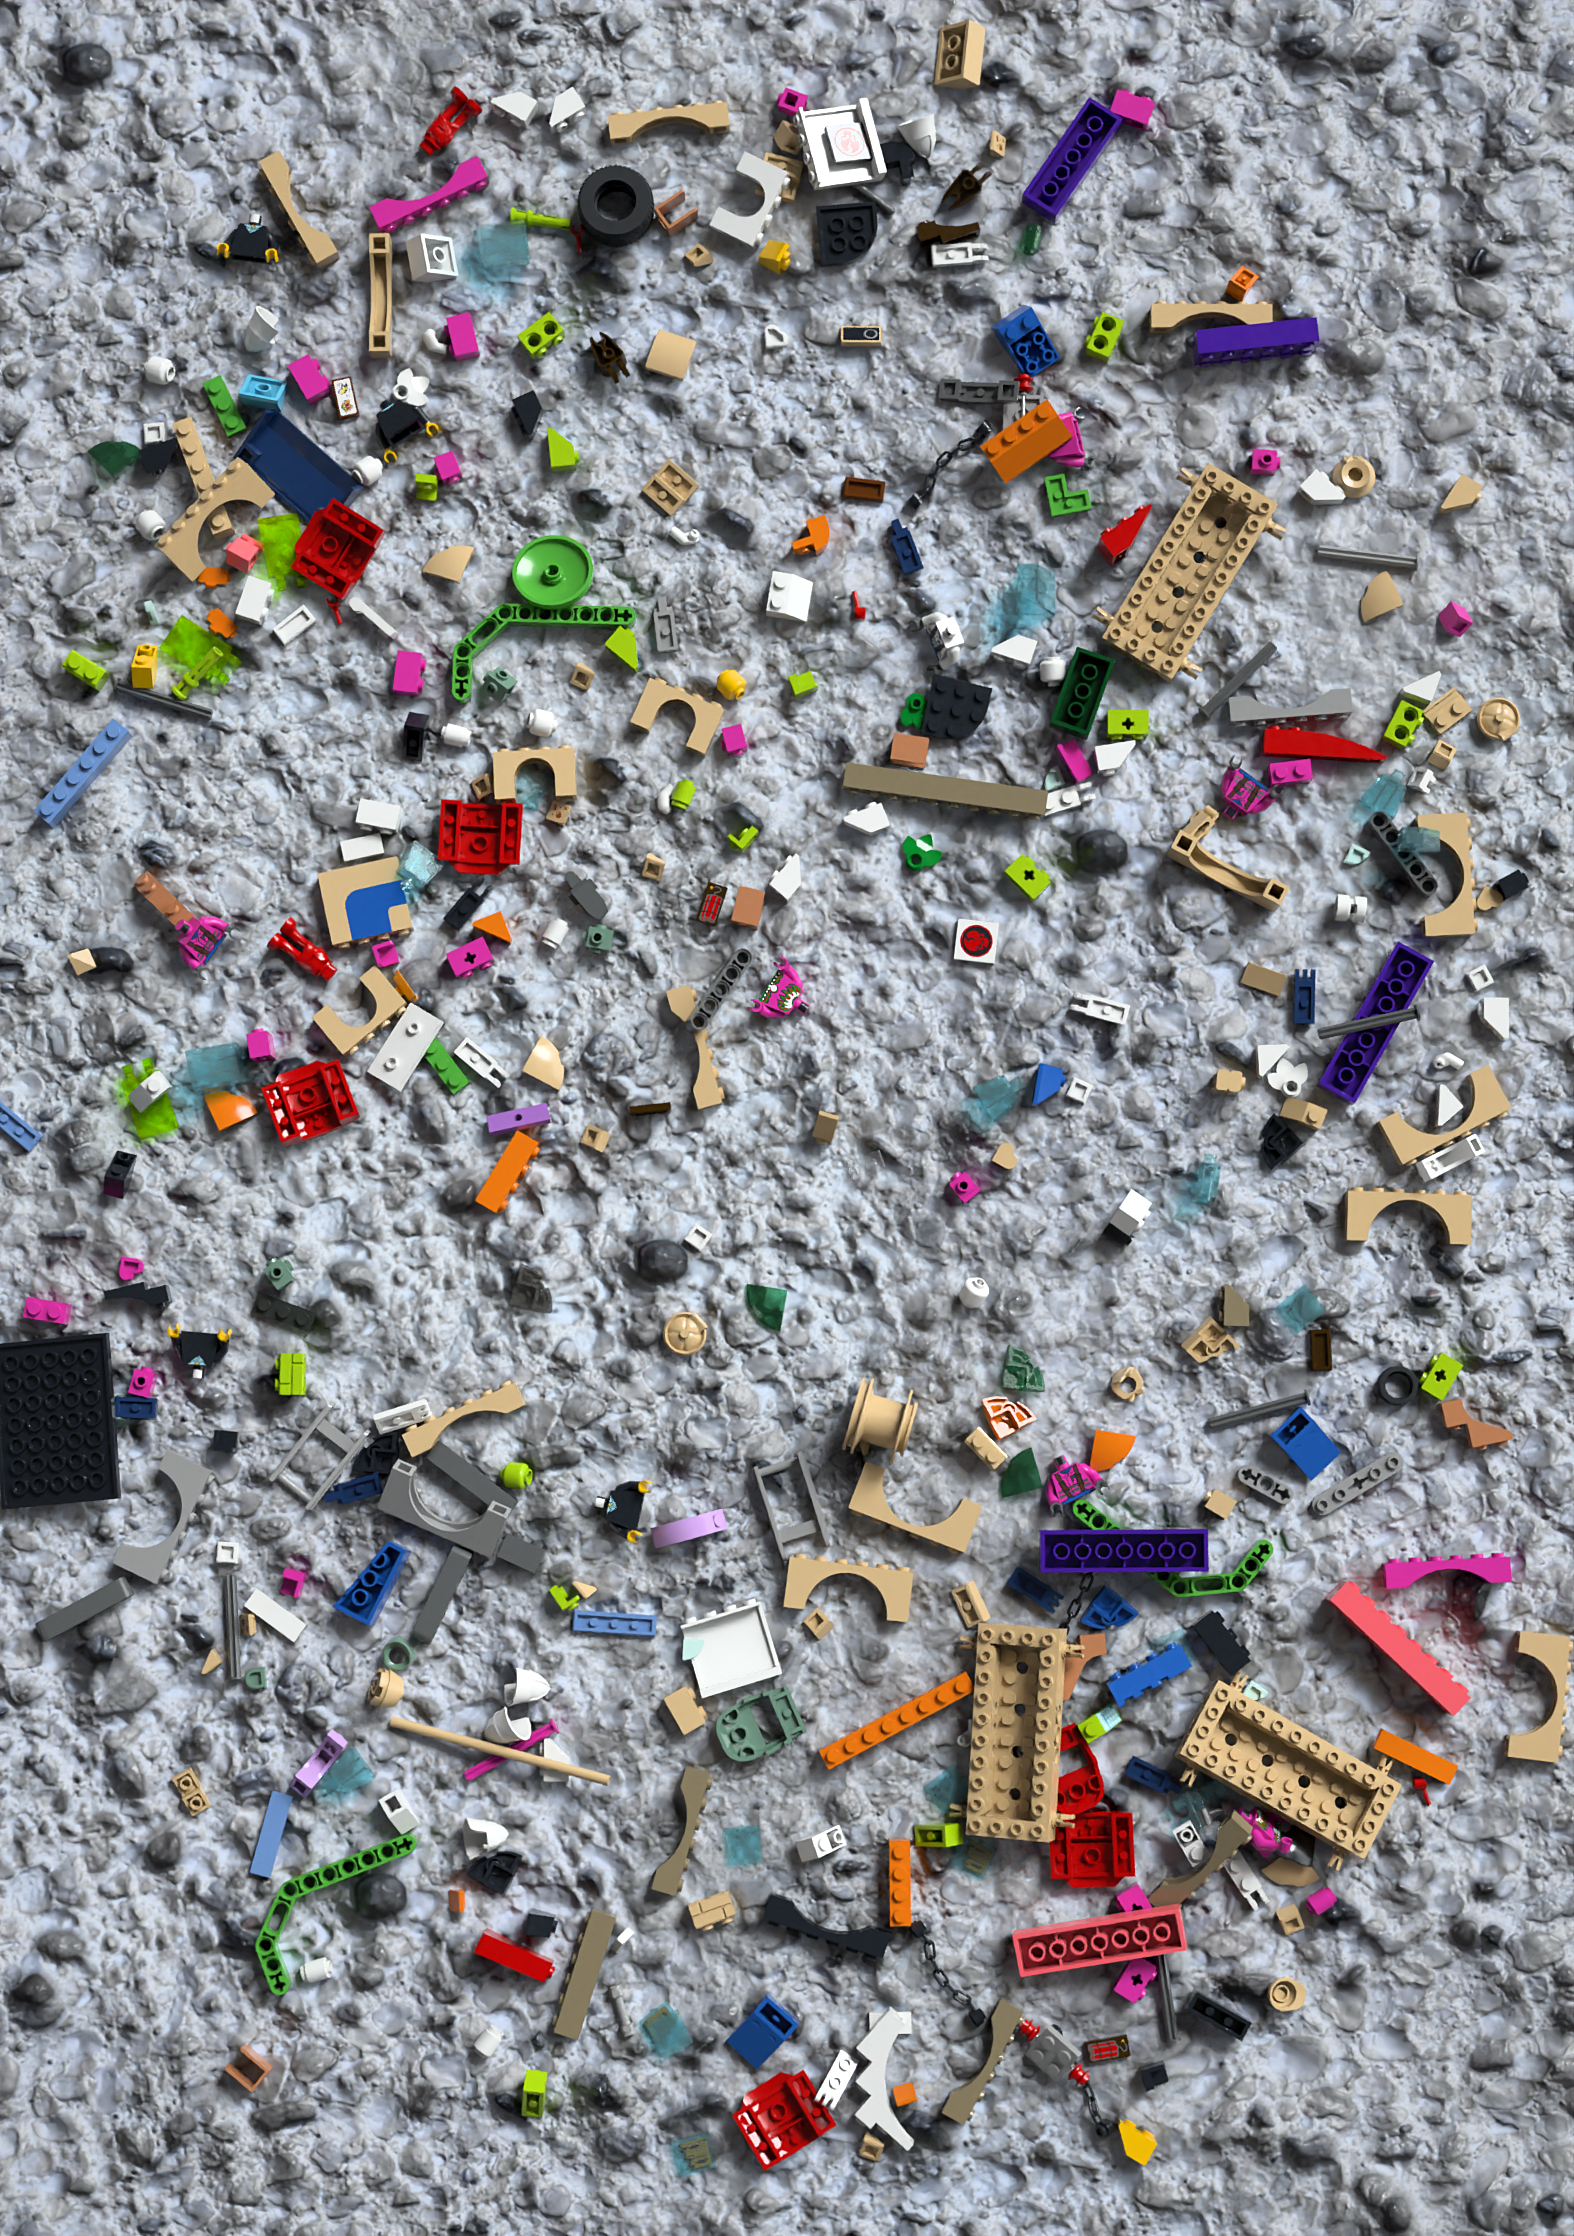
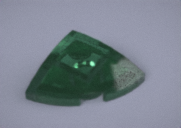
M105 441L89 449L88 453L115 478L128 465L131 467L140 458L138 451L141 449L125 441Z
M747 1284V1300L750 1309H753L762 1324L773 1330L781 1331L788 1290Z
M1008 1345L1001 1377V1389L1045 1392L1044 1378L1040 1368L1034 1367L1033 1363L1029 1360L1031 1356L1028 1353L1012 1345Z
M1032 1448L1021 1451L1010 1460V1465L1006 1472H1003L1001 1479L1002 1498L1043 1488Z

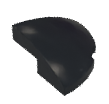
M1275 1113L1269 1118L1263 1129L1262 1136L1265 1138L1264 1147H1261L1266 1164L1273 1171L1299 1151L1305 1143Z
M398 1432L385 1433L373 1438L374 1442L367 1448L363 1447L357 1455L353 1471L364 1473L378 1472L381 1475H390L392 1467L399 1459Z
M1292 1825V1829L1287 1832L1281 1831L1280 1841L1283 1837L1292 1839L1290 1851L1283 1854L1276 1849L1271 1854L1285 1860H1291L1305 1867H1311L1315 1850V1837L1295 1825Z
M500 1851L496 1853V1856L489 1858L484 1856L477 1860L469 1868L466 1875L488 1889L505 1896L523 1856L514 1852Z

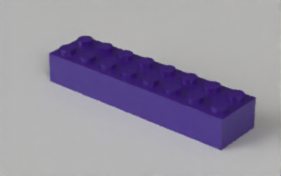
M1398 941L1394 944L1352 1021L1408 1009L1434 961ZM1400 1022L1344 1034L1316 1086L1351 1106L1355 1104Z
M1208 1529L1039 1530V1572L1209 1571Z

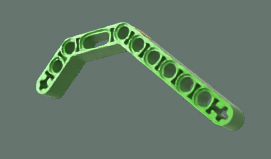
M500 604L454 647L452 694L454 699L459 704H466L471 700L473 659L509 626L618 629L621 626L624 629L626 627L630 629L636 623L635 612L630 607L570 605L560 609H542L531 604ZM503 611L511 613L506 619L501 618L500 614ZM528 611L531 613V616L528 619H522L520 617L522 612ZM543 612L551 613V617L547 620L540 618ZM568 612L571 614V617L568 620H562L561 615ZM590 613L592 616L588 621H584L581 619L582 614ZM608 613L612 618L609 621H603L601 616ZM615 614H618V622H616ZM626 614H628L630 617L628 618V621H624ZM490 624L496 626V629L479 644L473 642V639L486 626ZM461 650H468L469 653L466 657L458 656ZM461 669L468 671L465 677L458 676V672ZM460 684H463V688L465 690L463 697H460L458 694L461 693Z
M1079 1499L1072 1504V1513L1089 1528L1121 1529L1088 1501ZM1078 1504H1085V1510L1091 1513V1510H1094V1513L1089 1516L1087 1521L1085 1520L1087 1517L1085 1513H1077L1078 1508L1076 1506ZM1095 1516H1100L1103 1519V1524L1099 1528L1094 1527L1092 1524ZM1267 1540L1256 1541L1232 1572L1181 1577L1176 1572H1168L1165 1580H1159L1157 1572L1145 1573L1176 1597L1237 1592L1247 1587L1271 1557L1274 1548ZM1259 1545H1267L1265 1548L1267 1553H1261L1258 1558L1262 1559L1261 1561L1251 1556L1252 1553L1257 1555L1260 1552ZM1252 1559L1255 1562V1568L1252 1571H1247L1245 1563L1247 1560ZM1235 1576L1242 1578L1240 1587H1234L1232 1584V1579ZM1219 1578L1222 1582L1221 1587L1217 1590L1196 1591L1194 1588V1583L1199 1579ZM1176 1582H1182L1184 1585L1183 1592L1179 1594L1175 1593L1173 1589Z
M405 1833L291 1878L281 1885L255 1944L268 1984L275 1995L285 1994L292 1984L278 1942L298 1897L411 1853L418 1845V1839L414 1834ZM405 1838L408 1841H412L410 1848L404 1846L398 1850V1845L405 1842ZM384 1846L392 1847V1856L384 1855ZM369 1853L373 1856L374 1861L372 1864L365 1863L363 1859L364 1854ZM346 1861H351L354 1864L352 1872L345 1870L344 1863ZM326 1869L334 1871V1879L330 1880L325 1877ZM306 1877L314 1878V1887H308L305 1884ZM291 1884L295 1887L294 1895H289L286 1892V1885ZM284 1904L287 1908L286 1915L279 1930H273L270 1927V1921L277 1905ZM262 1940L270 1941V1950H265L261 1946ZM269 1960H276L279 1965L278 1969H271L268 1964ZM280 1971L282 1972L279 1976L273 1977V1975H276ZM279 1980L280 1982H285L283 1989L281 1986L277 1987L276 1985Z

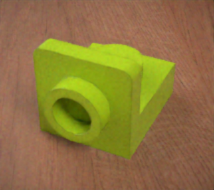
M416 473V498L418 500L436 501L439 483L435 475Z
M753 826L750 829L745 828L739 836V841L729 834L727 836L728 841H730L728 845L736 852L740 850L744 853L757 838L759 832Z
M555 1585L549 1589L562 1610L567 1608L570 1611L579 1605V1595L567 1601L566 1598L569 1595L562 1586L559 1588Z

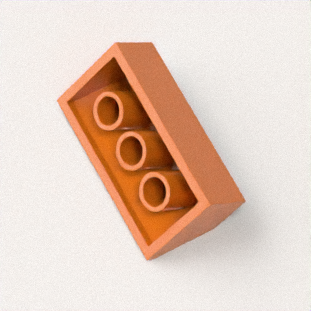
M1046 399L980 447L1004 483L1007 484L1073 437L1048 399Z

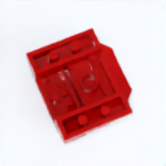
M332 498L327 508L314 512L304 532L294 545L297 557L291 568L342 600H345L372 560L386 531Z
M441 799L438 860L449 862L458 873L500 875L509 865H520L523 804L462 803V800Z
M339 1059L329 1063L316 1060L303 1067L279 1074L273 1084L261 1088L283 1146L323 1136L360 1118Z
M1132 1811L1081 1812L1075 1814V1819L1065 1820L1074 1823V1828L1056 1826L1055 1840L1050 1841L1051 1879H1064L1073 1888L1115 1887L1124 1877L1136 1876Z
M804 2069L796 2075L778 2073L745 2094L742 2108L732 2114L764 2171L782 2162L837 2126L826 2106L821 2105L822 2099L818 2102L814 2101L817 2091Z

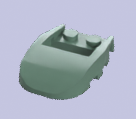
M788 1686L744 1698L739 1703L725 1710L719 1716L716 1724V1732L725 1753L733 1760L740 1762L753 1760L764 1755L768 1756L792 1742L800 1734L807 1732ZM770 1698L786 1736L766 1744L749 1706Z

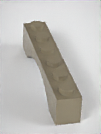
M686 1766L680 1786L687 1807L685 1833L675 1852L657 1867L651 1888L653 1890L676 1896L677 1891L681 1892L684 1879L680 1878L682 1871L687 1872L690 1859L686 1857L688 1850L693 1851L696 1839L692 1838L694 1830H699L702 1819L698 1818L700 1810L705 1809L708 1798H705L704 1794L706 1789L710 1790L713 1781L709 1771Z
M1234 1810L1220 1824L1217 1831L1216 1846L1208 1860L1198 1869L1187 1875L1165 1878L1151 1891L1148 1901L1154 1907L1180 1904L1184 1899L1188 1901L1195 1894V1889L1199 1885L1203 1887L1210 1879L1209 1875L1212 1872L1217 1873L1224 1864L1222 1862L1226 1858L1230 1860L1237 1853L1238 1850L1236 1848L1241 1844L1244 1846L1250 1841L1253 1827Z
M1002 1997L999 1998L990 2015L992 2041L988 2056L980 2070L969 2081L950 2091L941 2108L943 2114L963 2125L966 2120L970 2122L975 2113L973 2107L976 2101L980 2103L985 2091L983 2088L986 2082L990 2084L995 2072H993L995 2065H1000L1005 2053H1003L1005 2046H1010L1015 2035L1012 2033L1015 2027H1020L1025 2016L1022 2015V2008Z

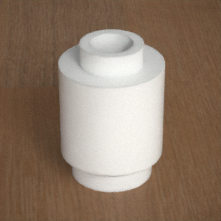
M448 723L447 727L443 726L441 738L444 739V743L461 748L469 746L472 731Z
M556 918V920L551 919L542 936L544 937L542 943L557 949L569 931V928L566 927L568 923L559 918Z
M323 1957L305 1962V1965L300 1967L302 1979L304 1982L309 1981V1983L330 1978V1973H333L331 1961H327Z
M493 2025L485 2028L474 2043L476 2047L475 2052L483 2058L486 2056L491 2057L503 2041V2032Z

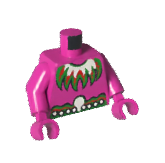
M779 955L782 963L778 965L776 962H773V965L779 969L759 1000L750 999L755 1003V1007H747V1009L757 1012L768 1019L789 1017L793 1009L804 1015L810 1004L800 999L804 993L802 989L803 983L798 973L788 964V960Z
M1258 1806L1249 1812L1243 1807L1237 1811L1253 1827L1250 1834L1252 1838L1249 1843L1262 1856L1266 1858L1276 1849L1283 1854L1290 1851L1292 1839L1283 1837L1280 1841L1281 1822L1279 1820L1281 1819L1286 1824L1290 1822L1271 1811L1265 1812Z

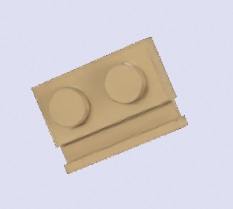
M1453 687L1425 708L1423 714L1437 734L1441 735L1469 714L1472 709L1456 691V688Z

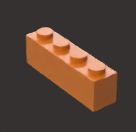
M517 1130L475 1201L496 1214L499 1211L503 1212L509 1203L507 1201L510 1193L514 1194L519 1187L517 1181L520 1176L524 1177L530 1168L528 1166L531 1158L535 1159L539 1154L540 1148L538 1147L540 1144Z
M910 1838L889 1839L890 1926H911Z

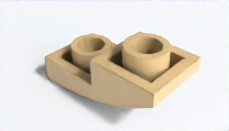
M191 1767L172 1777L174 1784L182 1795L184 1804L192 1816L211 1806Z

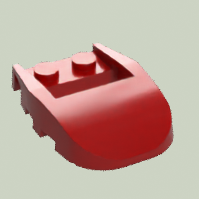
M1075 1723L1061 1728L1060 1752L1079 1744L1088 1765L1058 1779L1057 1810L1068 1815L1079 1814L1093 1808L1101 1801L1104 1795V1782L1096 1756L1091 1751L1085 1738L1081 1736Z

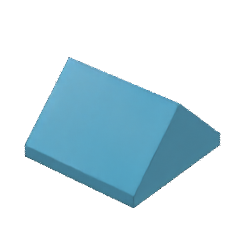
M248 374L238 393V397L242 405L267 410L276 408L279 412H282L288 382Z

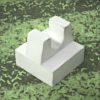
M1416 767L1407 786L1423 793H1429L1430 789L1427 788L1429 782L1434 783L1436 779L1433 776V772L1429 769Z

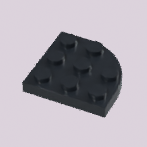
M876 201L816 206L821 267L853 263L861 259L871 249L876 239L878 228Z
M933 674L920 734L945 740L958 739L970 734L984 720L993 688Z

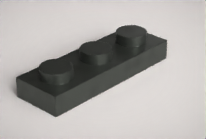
M258 1292L251 1310L307 1332L311 1331L317 1315L313 1311Z

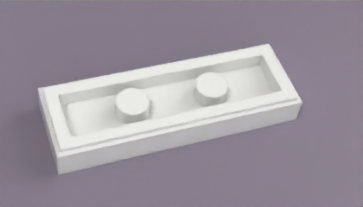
M258 1588L244 1605L293 1642L297 1640L307 1624Z

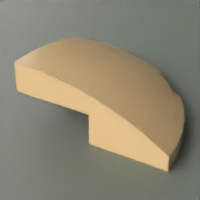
M457 545L451 546L440 553L437 552L430 558L422 572L460 584L475 548Z
M1387 571L1377 575L1367 586L1365 596L1361 600L1363 623L1404 605Z
M541 1036L522 1071L560 1091L564 1079V1066L561 1065L559 1052L555 1046Z
M1280 1857L1275 1858L1261 1869L1268 1878L1281 1885L1287 1884L1301 1887L1320 1879L1312 1867H1305Z

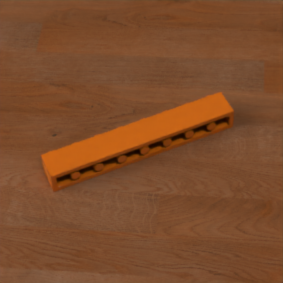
M963 1671L820 1748L819 1752L827 1768L831 1769L974 1692L975 1687L967 1672Z

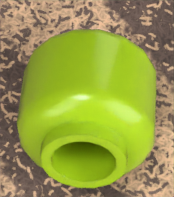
M509 1462L505 1468H502L500 1479L508 1489L523 1490L527 1485L531 1484L532 1470L525 1463Z

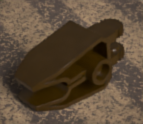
M982 161L971 171L962 170L947 189L942 198V204L951 196H957V200L948 208V211H953L981 194L982 184L992 175L991 171H988L979 180L975 178L974 174L983 168L984 164Z
M599 332L603 343L597 344L590 337L591 347L602 375L611 377L616 384L619 382L616 374L618 371L621 370L626 378L630 376L626 368L627 360L620 347L608 335Z

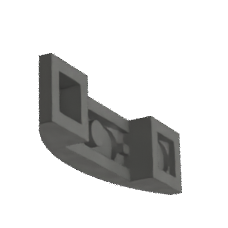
M941 379L938 398L939 400L966 404L1018 402L1020 382L999 380V383L962 382L960 379Z

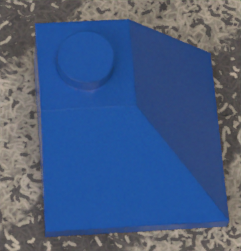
M1039 1063L1031 1108H1036L1056 1094L1060 1087H1064L1066 1075H1062L1063 1069Z

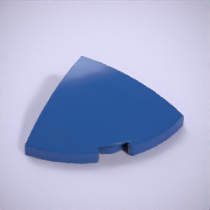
M1104 1585L1085 1610L1080 1622L1098 1629H1105V1625L1116 1624V1627H1120L1132 1621L1139 1613L1119 1594L1107 1585Z

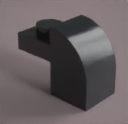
M897 141L880 144L886 169L899 167L902 185H911V178L914 177L912 165L915 164V155L908 145Z

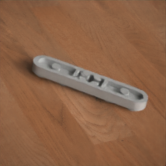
M1389 1452L1316 1495L1311 1503L1313 1511L1319 1515H1326L1397 1473L1404 1465L1402 1456L1397 1452ZM1367 1477V1480L1360 1484L1362 1488L1354 1487L1350 1490L1348 1489V1487L1355 1483L1354 1478L1361 1480Z

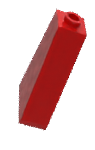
M488 1928L483 1932L474 1953L541 1982H544L546 1977L551 1979L556 1968L552 1966L554 1960Z

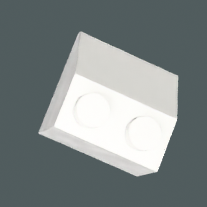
M419 234L406 242L413 281L434 282L458 277L452 238Z
M773 571L766 615L806 622L813 582L793 574Z

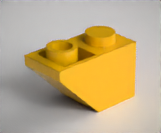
M768 240L758 256L761 265L780 275L782 270L786 271L791 262L789 245L773 240Z
M149 644L137 646L131 665L133 688H154L157 678L158 646H151Z
M1118 2119L1117 2124L1126 2155L1145 2166L1157 2145L1154 2139L1155 2135L1145 2129L1141 2132L1135 2128L1136 2124L1128 2119L1124 2121Z

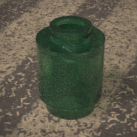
M1027 224L1026 228H1024L1019 246L1023 254L1033 256L1039 252L1043 236L1041 226Z

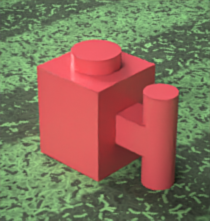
M243 533L240 538L237 537L233 543L228 544L225 550L227 554L226 563L247 574L257 561L258 551L262 552L265 544Z

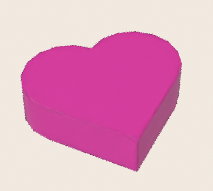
M121 1256L119 1277L124 1281L133 1280L135 1275L141 1274L144 1271L143 1261Z

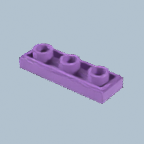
M547 1103L487 1116L490 1136L551 1123Z

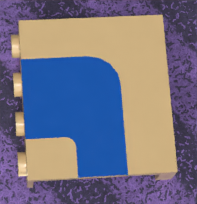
M397 856L317 874L330 937L335 948L338 947L339 950L350 947V944L354 943L365 945L370 943V940L378 938V941L390 939V935L394 934L405 936L414 930L402 881L400 861Z

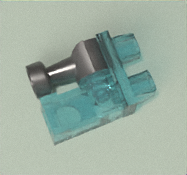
M1215 1779L1181 1792V1796L1171 1801L1176 1812L1185 1808L1187 1810L1188 1816L1178 1819L1180 1825L1190 1820L1195 1830L1211 1824L1212 1819L1222 1814L1228 1817L1233 1812L1228 1799L1222 1800L1220 1802L1221 1806L1209 1808V1802L1228 1796L1223 1783Z

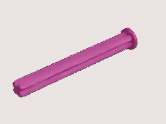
M551 1718L548 1724L532 1732L529 1739L516 1741L507 1748L524 1751L555 1732L558 1734L560 1731L555 1721ZM492 1755L466 1770L464 1776L468 1781H471L508 1759Z

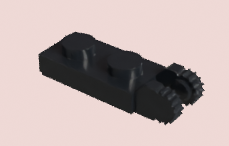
M479 877L472 887L465 891L443 918L458 932L462 930L494 890V887L489 885L480 896L475 893L484 882L482 877Z

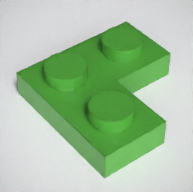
M1064 474L1044 477L1051 518L1091 511L1092 507L1088 489L1068 493Z

